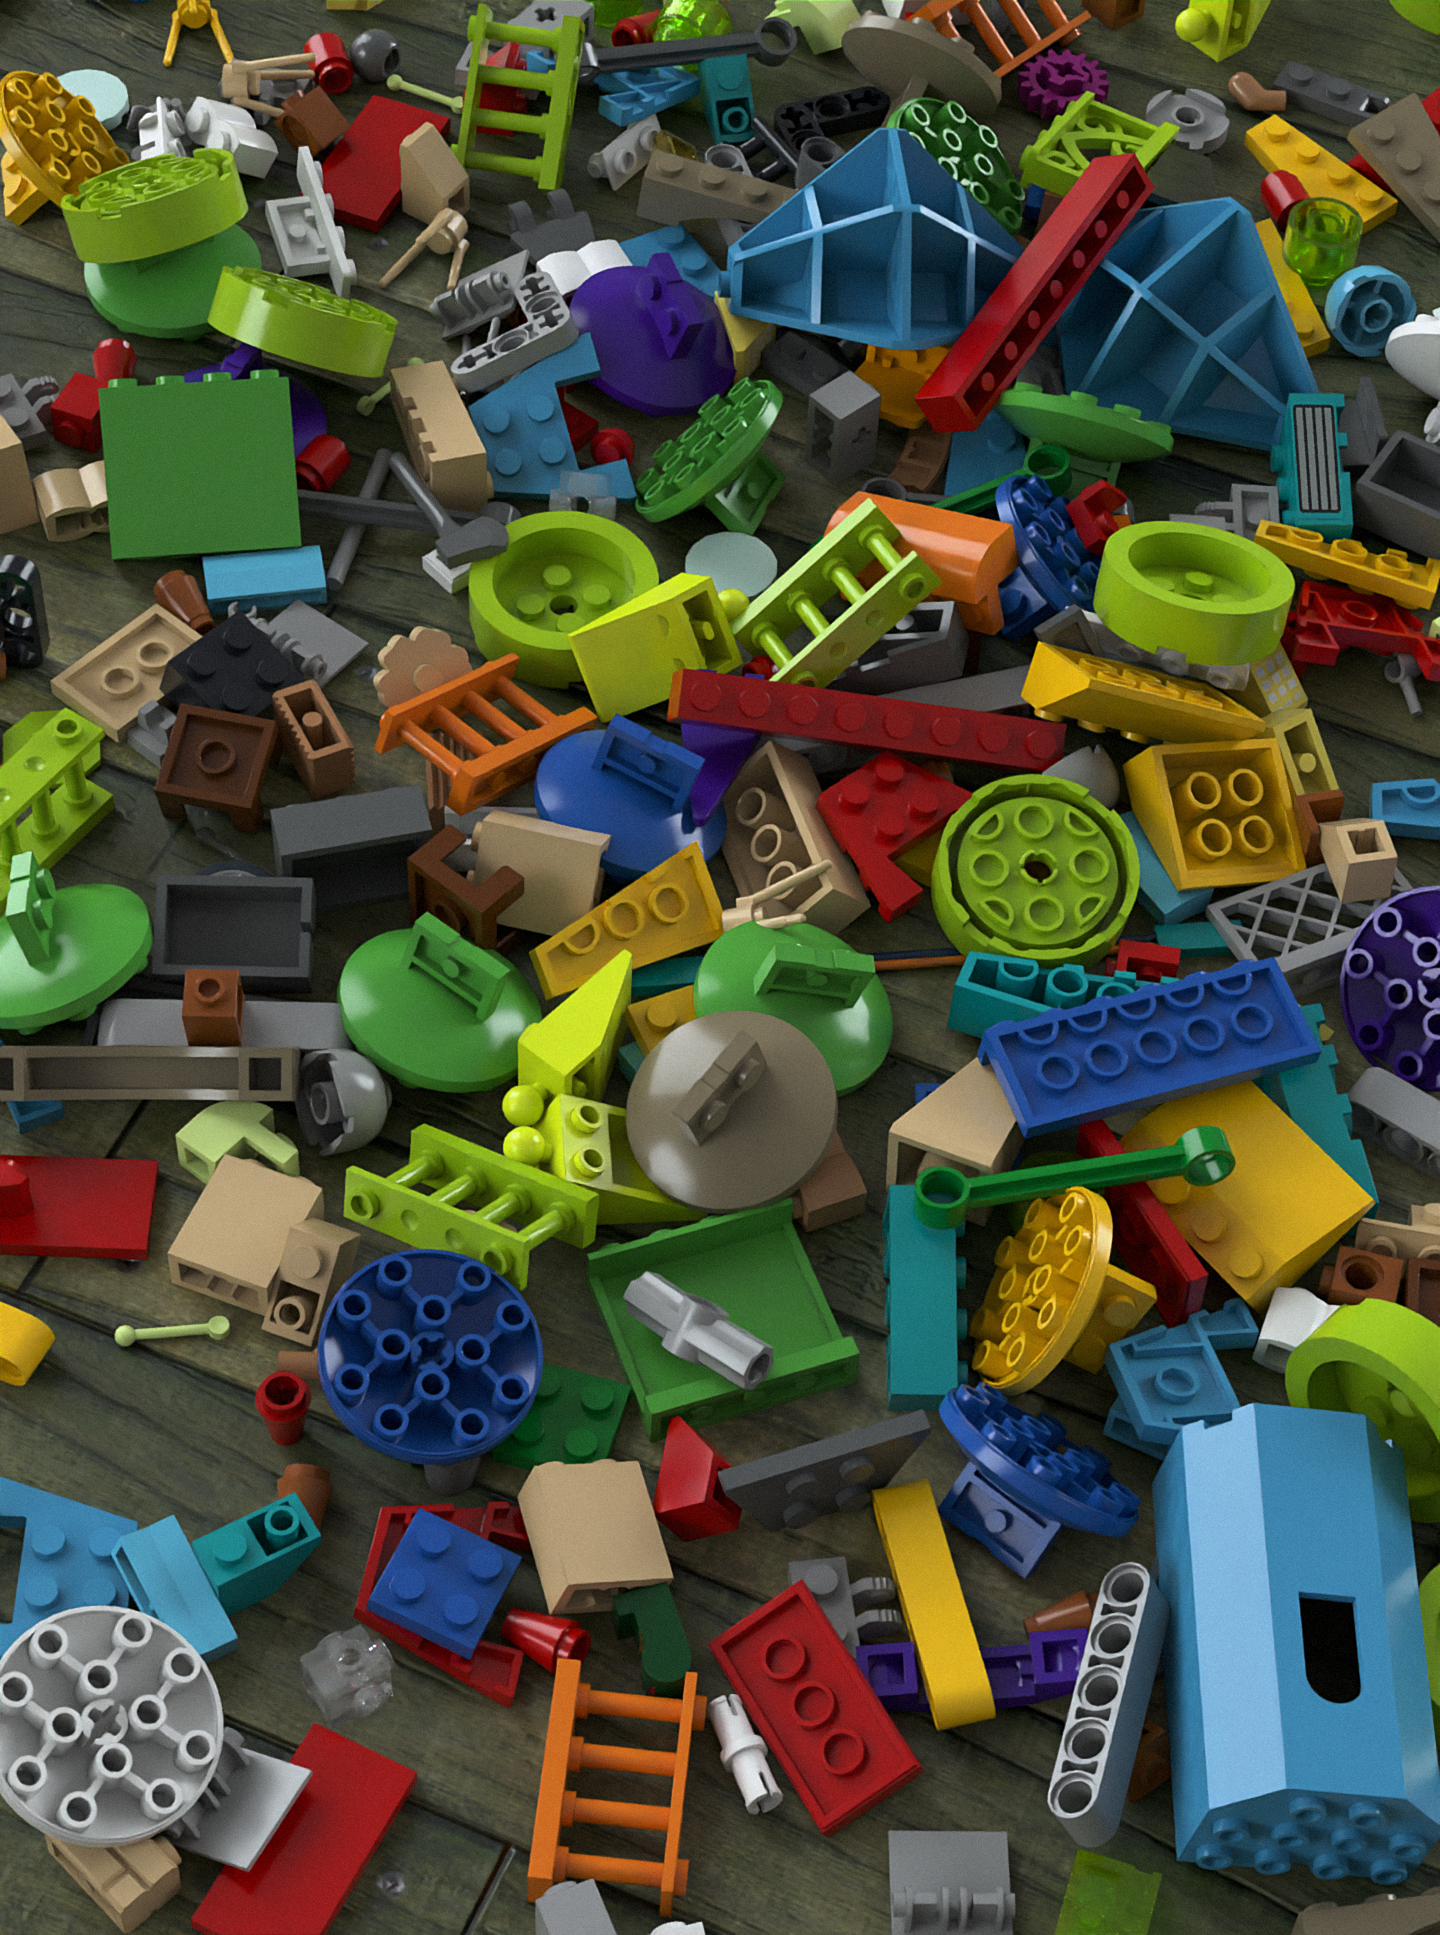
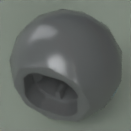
M370 29L355 37L350 47L349 58L354 72L363 80L381 83L387 81L389 76L396 73L401 63L402 51L397 39L391 34L380 29Z

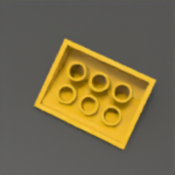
M1040 641L1037 643L1020 697L1035 707L1033 714L1053 722H1061L1063 716L1078 719L1077 725L1098 733H1104L1107 726L1121 730L1120 735L1124 738L1144 744L1148 743L1149 737L1164 740L1162 745L1244 740L1263 733L1267 722L1210 684Z
M1251 1080L1165 1102L1141 1118L1118 1142L1126 1153L1174 1146L1183 1134L1201 1126H1215L1224 1131L1236 1164L1231 1174L1222 1181L1208 1186H1194L1187 1183L1183 1175L1145 1182L1183 1238L1262 1316L1269 1309L1276 1287L1290 1288L1376 1204V1201Z

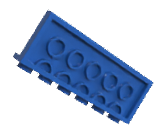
M1275 957L1259 961L1253 959L1242 960L1230 968L1212 973L1198 971L1186 976L1183 980L1164 985L1157 983L1147 984L1133 993L1113 998L1108 995L1100 996L1089 1001L1086 1005L1066 1010L1052 1008L1041 1013L1038 1017L1019 1022L1013 1020L1001 1021L984 1030L977 1057L982 1066L992 1064L1024 1139L1316 1063L1321 1054V1049Z

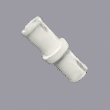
M730 1694L728 1699L731 1706L729 1707L726 1696H720L708 1704L706 1716L711 1721L723 1749L720 1753L721 1762L726 1771L733 1772L746 1802L747 1811L751 1814H758L759 1807L757 1802L759 1801L762 1812H768L778 1806L783 1800V1794L777 1787L765 1759L768 1749L762 1737L754 1734L742 1707L740 1697L736 1694Z

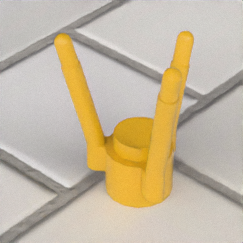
M177 0L178 10L172 13V26L165 50L164 66L169 67L172 63L181 26L185 24L189 28L198 29L206 23L211 25L227 63H231L234 55L218 20V11L211 8L210 0Z

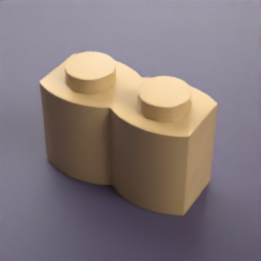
M104 460L90 463L79 470L70 468L55 469L33 478L35 501L48 541L66 542L80 539L94 531L110 532Z

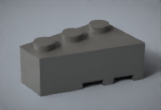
M955 601L919 603L824 689L878 696L932 685L962 676L970 637ZM850 607L819 609V611L831 625ZM812 633V636H811L810 643L816 638V637L813 635V633Z

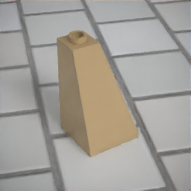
M976 1057L892 1124L888 1137L885 1191H889L890 1185H915L916 1179L923 1171L938 1166L956 1169L966 1178L1010 1172L1025 1139L992 1064L982 1066L978 1057ZM994 1205L968 1209L965 1220L985 1226Z

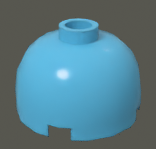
M1363 265L1346 271L1332 285L1327 294L1324 310L1326 324L1338 343L1347 351L1359 357H1376L1383 354L1382 351L1377 349L1386 348L1389 336L1396 327L1414 321L1417 310L1416 301L1411 296L1409 285L1399 275L1381 266Z

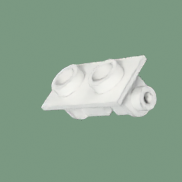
M157 97V111L145 114L139 121L140 146L143 149L141 160L174 152L175 158L187 157L181 141V136L185 134L183 122L175 110L170 111L161 97Z
M656 113L629 124L627 130L600 153L591 155L587 165L589 174L594 178H609L612 189L616 191L649 163L654 149L663 151L667 145Z

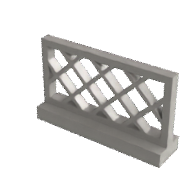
M1322 863L1207 905L1205 916L1212 923L1238 961L1246 959L1259 961L1252 952L1254 945L1281 951V956L1275 959L1296 999L1340 982L1342 965L1347 949L1359 927L1352 929L1337 925L1339 915L1344 913L1366 919L1380 906L1382 898L1375 899L1373 907L1357 902L1341 904L1339 897L1311 891L1313 884L1322 881L1333 884L1326 863ZM1397 867L1389 899L1414 889ZM1278 897L1299 902L1296 913L1269 907L1268 903L1270 900ZM1310 904L1334 911L1331 921L1326 922L1303 916L1302 913L1305 905ZM1241 913L1256 917L1253 928L1249 929L1231 924L1226 916ZM1263 919L1290 926L1287 939L1260 932L1259 929ZM1297 928L1325 936L1324 940L1311 945L1294 941Z

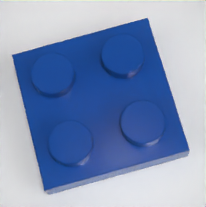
M419 1508L370 1595L366 1610L471 1660L520 1566L522 1557Z

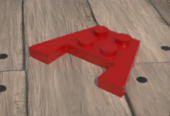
M1303 581L1297 602L1292 650L1293 660L1334 666L1340 650L1348 649L1349 646L1363 647L1381 656H1391L1393 652L1412 655L1427 680L1440 682V639L1426 637L1422 634L1421 630L1424 623L1407 608L1396 604L1393 598L1378 593L1365 595L1345 586Z
M886 750L820 793L815 808L843 854L849 853L860 870L858 875L860 882L866 891L872 890L880 903L878 911L889 924L918 904L923 893V889L896 866L893 861L945 827L952 814L954 815L971 798L973 793Z
M509 1501L488 1502L487 1507L454 1509V1504L381 1507L353 1618L500 1705L511 1708L524 1651L480 1641L471 1660L366 1610L370 1595L419 1508L494 1544L532 1553L520 1506H509Z

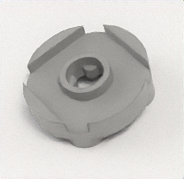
M1172 89L1159 93L1149 102L1145 116L1146 122L1160 127L1166 121L1180 127L1175 146L1204 156V154L1211 153L1221 147L1227 138L1229 118L1227 119L1225 116L1226 107L1218 98L1207 92L1197 89H1186L1185 95L1172 96Z

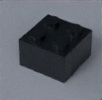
M239 610L169 660L159 689L178 709L180 703L274 720L273 694L276 691L303 683L305 678Z

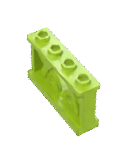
M1086 91L1077 101L1072 100L1069 103L1063 116L1057 115L1048 131L1044 129L1041 131L1033 146L1027 145L1019 162V169L1023 170L1020 186L1028 189L1034 184L1065 197L1090 164L1079 149H1108L1111 156L1135 153L1148 174L1170 144L1175 145L1180 127L1166 121L1160 127L1095 101V93Z

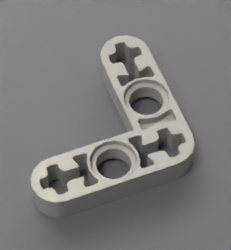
M548 272L530 274L521 279L514 287V294L528 320L527 323L464 353L453 362L451 372L463 392L469 393L481 390L568 347L577 339L579 330Z

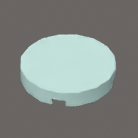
M85 69L71 71L57 77L62 87L75 97L82 95L91 102L96 112L95 117L106 131L116 128L122 122V116L129 111L126 86L114 75L104 71Z
M720 532L704 537L691 547L686 555L685 573L712 577L717 593L729 588L738 589L748 597L751 604L777 580V559L771 548L756 537L741 532Z

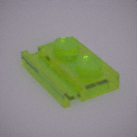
M1078 1849L1054 1935H1147L1162 1874L1153 1872V1875L1135 1870L1136 1866Z

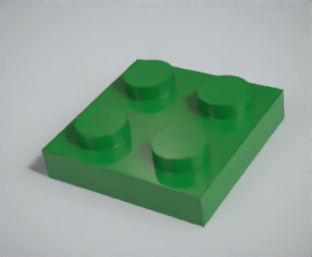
M543 1362L540 1386L529 1412L518 1428L506 1440L492 1449L493 1461L532 1471L534 1466H540L552 1461L564 1464H585L601 1459H610L631 1400L632 1385Z

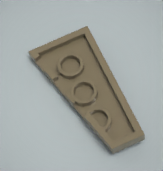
M1413 92L1353 127L1349 132L1347 140L1440 243V136L1416 92Z

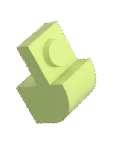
M777 0L774 3L776 9L765 19L778 17L789 22L792 27L799 26L815 55L841 48L842 37L848 24L861 16L852 0Z
M226 1100L213 1104L202 1110L175 1134L179 1165L206 1185L224 1154L242 1160H256L266 1168L290 1177L300 1176L297 1147L284 1134H275L273 1109L260 1102Z

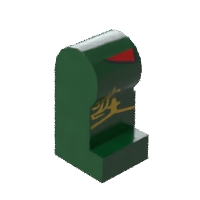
M668 1582L612 1596L611 1621L617 1639L634 1638L641 1658V1685L646 1696L682 1699L686 1671H691L693 1661Z

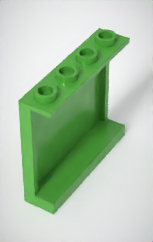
M267 369L251 371V379L232 380L231 373L218 372L204 374L203 382L184 383V376L170 375L156 377V385L137 386V379L122 378L109 380V388H98L111 554L114 563L219 556L302 547L288 377H279L278 370Z
M791 1197L784 1198L768 1207L738 1211L724 1216L711 1215L702 1219L699 1223L674 1230L661 1229L646 1238L624 1244H608L596 1252L587 1254V1286L626 1384L632 1385L631 1396L650 1443L666 1439L670 1418L680 1416L697 1430L857 1382L860 1360L859 1349L853 1336L843 1338L792 1223L793 1201ZM645 1271L657 1273L684 1292L702 1297L723 1308L729 1313V1321L747 1330L774 1348L772 1353L774 1363L768 1376L760 1381L754 1390L743 1389L708 1366L691 1363L669 1352L661 1345L663 1337L626 1312L627 1303L623 1297L630 1282L641 1277Z

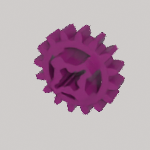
M1051 49L1048 50L1046 58L1035 54L1032 63L1026 61L1023 63L1022 72H1019L1017 88L1020 91L1019 100L1020 102H1028L1027 110L1029 112L1040 110L1041 119H1046L1049 116H1063L1069 103L1072 100L1077 101L1086 91L1095 93L1094 100L1104 104V101L1107 100L1109 89L1108 73L1106 70H1098L1099 61L1086 62L1085 53L1076 56L1072 55L1069 49H1065L1063 55H1057Z

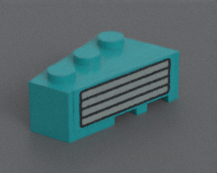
M1289 393L1279 445H1272L1270 452L1271 472H1278L1275 485L1278 486L1279 505H1283L1284 509L1281 513L1280 524L1319 532L1324 538V543L1332 544L1334 540L1350 539L1353 529L1350 472L1343 471L1340 449H1347V433H1338L1341 413L1345 408L1344 394Z

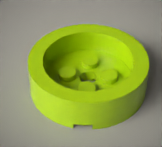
M201 148L193 151L194 158H190V156L175 158L174 152L112 169L78 185L80 195L74 198L73 194H67L60 202L77 257L89 263H117L147 258L197 243L234 225L247 213L248 203L233 154L225 149Z
M228 266L222 267L207 319L211 326L224 334L270 353L315 367L370 378H377L383 375L398 325V321L391 315L359 300L351 299V303H349L350 300L331 294L329 289L280 274L243 266H236L234 273L233 268Z
M551 511L532 514L505 525L509 536V545L506 552L471 563L469 570V619L475 635V643L488 661H495L513 652L520 657L513 678L541 687L569 689V682L584 681L567 635L658 586L659 574L649 549L627 528L594 514L575 511ZM571 605L574 613L562 615L552 612V610L559 608H570Z
M1143 522L1126 526L1113 533L1107 540L1093 596V607L1102 623L1125 641L1148 652L1157 654L1160 646L1187 653L1185 659L1187 663L1212 666L1242 665L1268 657L1278 648L1293 598L1295 580L1289 568L1276 555L1259 544L1234 533L1187 522Z
M1039 774L1016 775L991 782L975 791L971 798L954 815L952 814L947 822L931 875V897L934 911L942 930L950 942L966 958L969 951L1034 959L1037 961L1039 968L1046 969L1063 967L1064 963L1084 966V971L1097 964L1109 953L1119 939L1139 889L1140 864L1137 849L1128 827L1114 809L1110 812L1099 801L1088 795L1089 789L1055 776ZM1034 860L1045 863L1050 869L1051 876L1038 883L1037 879L1030 877L1026 870H1023L1026 863Z
M1366 1298L1359 1305L1348 1306L1345 1303L1302 1341L1289 1356L1285 1370V1386L1290 1407L1357 1413L1368 1416L1377 1425L1379 1437L1384 1441L1392 1439L1403 1449L1411 1521L1438 1523L1440 1522V1328L1422 1315L1386 1300Z

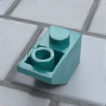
M747 54L708 58L696 64L698 77L701 79L700 95L702 108L715 145L723 141H728L729 143L745 142L755 135L750 129V123L755 118Z
M296 1492L192 1541V1549L227 1617L273 1595L322 1542V1536Z

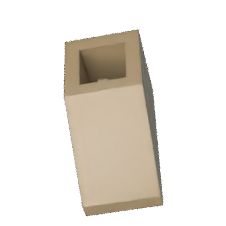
M426 121L413 134L406 136L400 144V188L402 191L403 212L430 225L439 211L445 208L457 211L462 216L469 211L470 191L469 175L435 126Z
M1356 818L1319 823L1320 836L1318 844L1341 904L1390 897L1398 856L1384 820Z
M314 1217L291 1226L261 1329L309 1347L314 1346L319 1338L323 1319L331 1301L344 1283L349 1280L362 1234Z

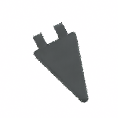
M564 188L547 192V199L552 204L551 208L546 209L549 221L538 225L535 224L530 207L524 200L508 205V211L514 219L507 222V227L511 233L510 244L518 252L528 249L530 251L528 260L535 267L537 262L552 253L562 251L577 252L587 244L596 242L588 213L585 211L574 212L570 197Z

